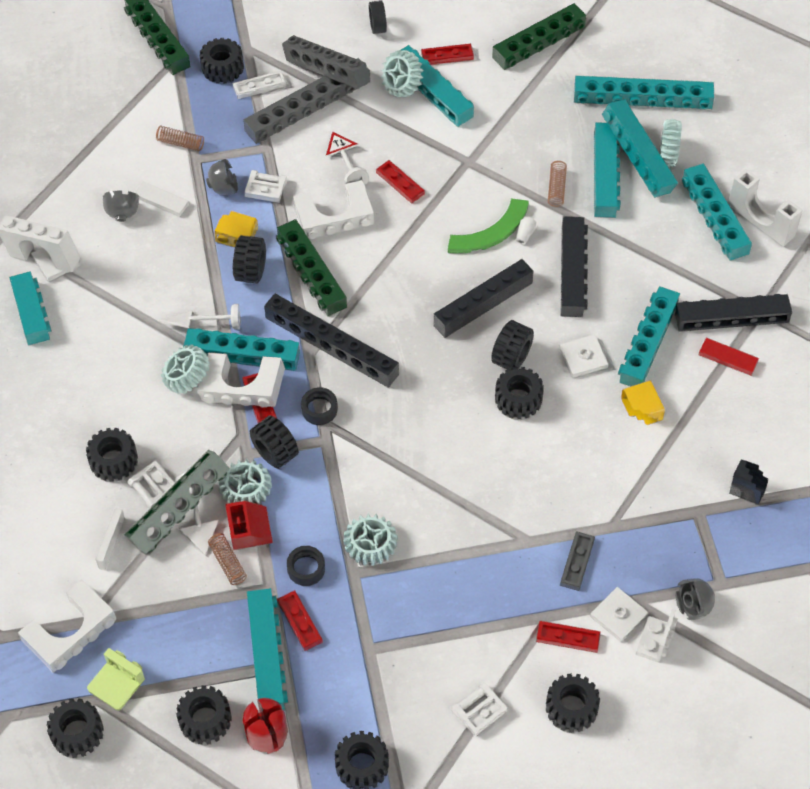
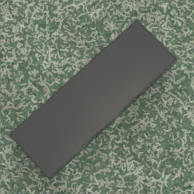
M578 531L575 532L560 586L580 591L595 536Z

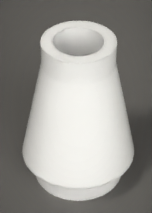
M524 217L520 220L516 237L517 243L525 245L537 229V222L533 218Z

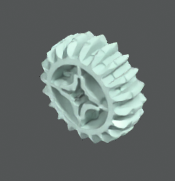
M397 50L390 53V56L386 57L387 62L382 63L384 65V69H381L383 72L381 78L384 79L382 84L386 85L385 90L389 91V94L396 97H408L418 90L417 85H421L420 79L423 78L421 72L424 71L420 69L422 63L418 62L419 58L415 54L407 50Z
M666 119L662 130L660 155L668 167H675L678 162L682 123L676 119Z
M185 345L183 349L179 348L177 352H173V355L168 357L169 360L164 363L165 367L161 369L164 385L170 391L177 394H185L187 391H192L193 387H197L199 382H203L202 379L207 376L206 372L209 370L210 362L208 361L207 354L201 348Z
M247 458L244 463H241L239 459L236 465L231 462V468L227 471L226 477L218 482L222 499L224 501L227 500V504L249 501L260 505V501L266 502V496H270V489L272 488L271 475L268 473L267 468H263L262 463L257 465L255 460L249 463ZM253 476L257 477L261 483H257ZM230 485L234 486V488L237 489L238 492L236 493L232 491Z
M368 513L366 518L360 515L359 521L353 519L352 525L348 524L347 531L344 532L345 538L343 542L345 551L349 553L351 559L355 558L357 563L362 560L364 566H366L367 562H371V565L374 566L376 561L382 564V559L388 561L389 555L394 554L398 535L396 534L395 527H392L390 521L386 522L384 516L378 519L377 514L374 517H370ZM363 531V535L355 540L356 536ZM383 540H386L385 544L378 548V545L383 543Z

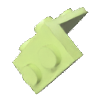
M108 648L104 653L106 664L90 682L87 689L88 692L119 711L143 683L145 678L141 665L135 661H128L126 656L120 651H113Z

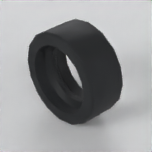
M383 1L369 2V18L372 33H386L387 22Z
M323 387L312 388L307 391L301 400L303 417L314 425H325L333 421L338 411L335 394ZM325 399L330 402L331 407L325 413L318 414L311 412L308 409V405L313 400Z
M312 546L295 548L287 558V573L290 579L295 584L301 586H311L318 583L325 573V559L322 552ZM311 557L317 561L318 568L309 575H302L295 571L294 564L300 558Z

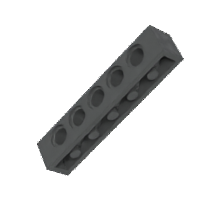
M295 35L282 43L285 58L288 62L356 89H359L370 80L367 65L363 61Z

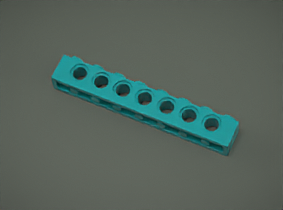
M575 75L574 103L609 104L625 99L628 105L712 109L714 82Z

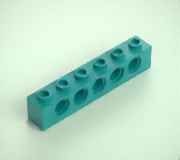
M704 163L684 169L682 184L688 189L692 201H695L699 213L704 216L707 227L711 228L714 239L720 243L723 254L727 255L730 261L749 255L752 242Z
M659 286L657 292L652 293L650 298L651 306L646 307L643 315L645 319L640 321L637 328L639 333L638 335L634 334L632 338V349H628L624 358L626 360L625 365H620L618 375H620L619 383L631 387L645 382L676 310L680 297L679 292Z
M188 328L183 348L185 345L197 346L207 356L208 353L227 354L229 362L260 367L263 357L281 358L285 370L296 371L300 356L299 342L293 340L286 341L275 338H262L255 335L247 336L238 333L207 331L200 328Z

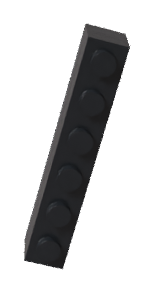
M563 216L560 312L562 317H583V312L587 310L588 299H584V295H587L588 284H584V280H587L588 269H584V265L588 263V254H584V250L588 248V239H584V235L588 234V224H585V217Z
M520 259L435 312L434 327L444 338L448 337L533 283L534 270L523 259Z
M788 294L757 295L755 297L730 299L720 298L718 300L693 302L683 301L677 303L675 310L679 332L789 323L792 315Z

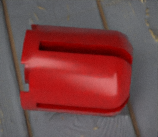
M271 698L257 699L259 712L253 702L243 712V725L247 742L253 750L267 752V754L277 752L284 746V742L287 739L288 727L285 712L282 710L279 702Z

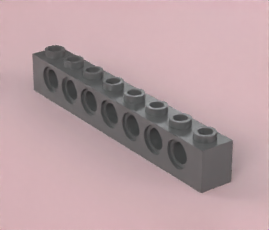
M323 76L243 119L244 130L257 144L273 134L279 133L286 127L295 124L297 121L310 116L319 109H323L341 97L352 93L356 88Z

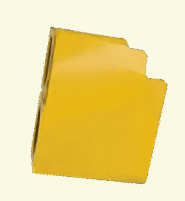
M230 211L229 215H222L215 229V242L235 247L241 235L255 237L258 230L257 219L234 211Z
M651 380L622 390L621 399L629 416H636L637 420H644L646 425L663 420L665 408Z

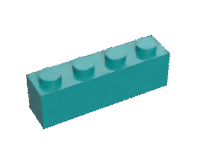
M31 271L9 277L28 346L50 340L48 332H52L49 321L45 322L44 319L48 317L45 306L41 307L40 303H43L41 292L36 290L40 288L37 277L33 278Z

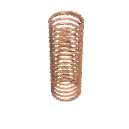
M162 125L158 127L156 132V140L164 143L187 147V149L201 151L204 145V137L201 135L193 134L191 140L192 134L185 132L183 139V131L172 129L171 132L170 127H162ZM161 127L160 138L158 139L159 129ZM203 137V143L201 148L199 149Z
M563 161L551 163L548 204L554 207L564 204L567 165ZM554 163H563L565 168H555L552 165ZM557 197L562 199V204L556 206L552 205L549 201H554L552 199Z
M223 533L213 535L208 540V544L230 584L238 585L247 578V574L244 572L242 565H240L229 542H227ZM220 535H223V537H219V538L215 539V540L210 544V542H211L215 537L220 536ZM242 575H244V576H243L242 578H240L239 580L233 581L234 579H237V578L241 577ZM245 577V579L242 580L241 582L236 583V584H232V582L240 581L241 579H243V578Z

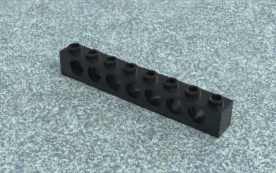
M275 293L264 305L265 318L387 388L399 376V362Z

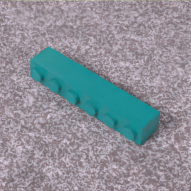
M410 45L401 49V51L407 50L412 52L419 58L418 62L422 63L420 69L424 71L421 72L423 78L420 79L421 85H417L418 90L452 123L459 127L474 117L473 103L467 100L460 90L454 88L451 82L446 80L437 69L435 70L428 60L423 59L418 51Z
M626 100L609 103L602 116L648 187V190L654 198L670 194L678 182Z
M595 122L594 217L616 218V213L620 211L621 201L617 200V196H620V186H617V182H620V172H617V168H620V158H617V155L620 153V144H617L618 140L609 125L602 122Z
M271 588L247 591L257 698H271L279 702L282 710L285 711L284 703H288L287 690H283L282 684L286 683L285 671L280 669V664H284L283 651H278V645H282L281 633H276V627L280 626L279 615L274 614V608H278L276 595L272 596Z

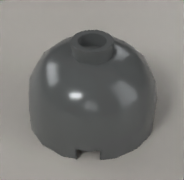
M227 159L214 163L208 171V178H206L208 187L222 196L232 195L238 191L235 173L232 174L230 170L232 166Z
M122 190L104 193V210L110 217L115 218L116 221L124 222L127 218L136 214L139 205V195L137 193L128 191V194H122Z
M690 578L678 583L680 587L679 591H676V603L679 611L682 614L686 613L688 620L703 618L712 611L715 603V594L706 581L699 578Z

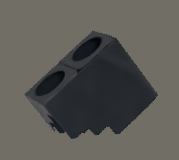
M741 459L733 474L729 494L759 505L766 491L768 478L763 476L764 472L759 470L758 464Z

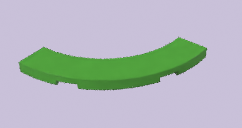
M511 198L506 213L491 227L473 234L450 235L448 253H471V251L485 250L501 243L516 231L520 220L527 213L529 201Z

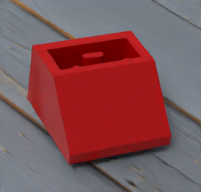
M249 501L225 504L233 550L273 543L266 506Z

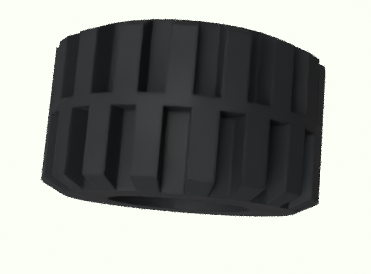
M215 38L213 41H208L207 45L204 44L200 50L202 73L209 81H216L218 84L223 82L225 84L228 81H234V78L238 79L239 74L243 73L242 49L240 45H237L236 41H231L229 38Z
M243 235L238 238L234 249L232 266L235 281L255 284L260 282L266 260L264 238Z
M514 320L506 323L495 341L491 355L492 363L505 369L513 370V367L519 369L532 346L534 338L533 329Z
M513 367V370H505V373L502 372L496 381L495 403L499 411L502 410V414L505 416L509 414V418L512 419L513 417H517V419L525 417L526 419L529 418L530 414L535 415L536 410L539 411L543 401V381L530 368L526 370L525 367H521V369ZM520 389L528 394L525 396H515L510 392Z
M271 415L249 430L254 447L261 457L274 468L280 469L299 453L296 440L289 429L279 419Z
M106 428V431H98L99 434H94L92 440H89L87 443L88 447H86V456L92 473L94 472L98 478L101 476V479L104 481L109 479L110 482H114V479L122 480L123 476L128 477L129 472H133L135 470L134 466H137L138 454L132 436L123 429L119 431V428H114V430ZM117 450L121 452L115 458H103L109 451Z
M570 673L567 674L566 678L562 675L558 681L554 680L552 687L550 686L546 699L548 718L550 721L553 720L555 727L560 725V730L565 731V729H569V733H574V729L581 732L583 727L588 729L591 726V722L594 723L598 715L600 705L599 690L595 689L596 685L594 682L589 683V678L586 676L584 679L580 678L581 674H576L575 677ZM567 696H575L580 698L585 706L579 710H570L561 703V700Z
M201 685V689H197L196 686L193 687L192 692L186 691L185 698L181 696L179 699L180 704H177L176 716L180 730L186 738L189 737V741L194 743L197 740V743L200 745L203 742H206L208 745L211 744V740L217 742L220 740V735L224 737L227 734L226 729H230L232 716L227 697L223 696L222 691L219 689L216 691L213 686L207 689L206 685ZM211 708L216 711L214 717L207 722H197L192 719L195 712L199 709Z
M74 698L69 699L68 703H65V701L60 702L61 706H55L53 708L54 713L49 714L50 721H47L46 725L53 746L66 757L70 754L72 758H77L78 754L84 757L86 752L92 753L94 751L93 747L100 745L99 739H103L102 731H104V726L96 707L92 706L89 701L84 703L83 699L80 698L77 701H74ZM74 721H84L87 723L85 729L77 735L64 734L66 727Z
M359 731L360 734L357 735L355 732L350 733L351 737L345 736L343 743L339 742L337 745L338 750H335L337 776H340V781L343 784L346 782L347 787L350 789L352 786L355 789H369L372 786L374 789L378 787L377 782L382 783L384 776L388 774V749H386L385 742H381V738L378 735L375 738L373 737L372 732H368V735L364 734V731ZM359 753L369 754L375 760L371 766L365 769L355 768L349 763L351 758Z

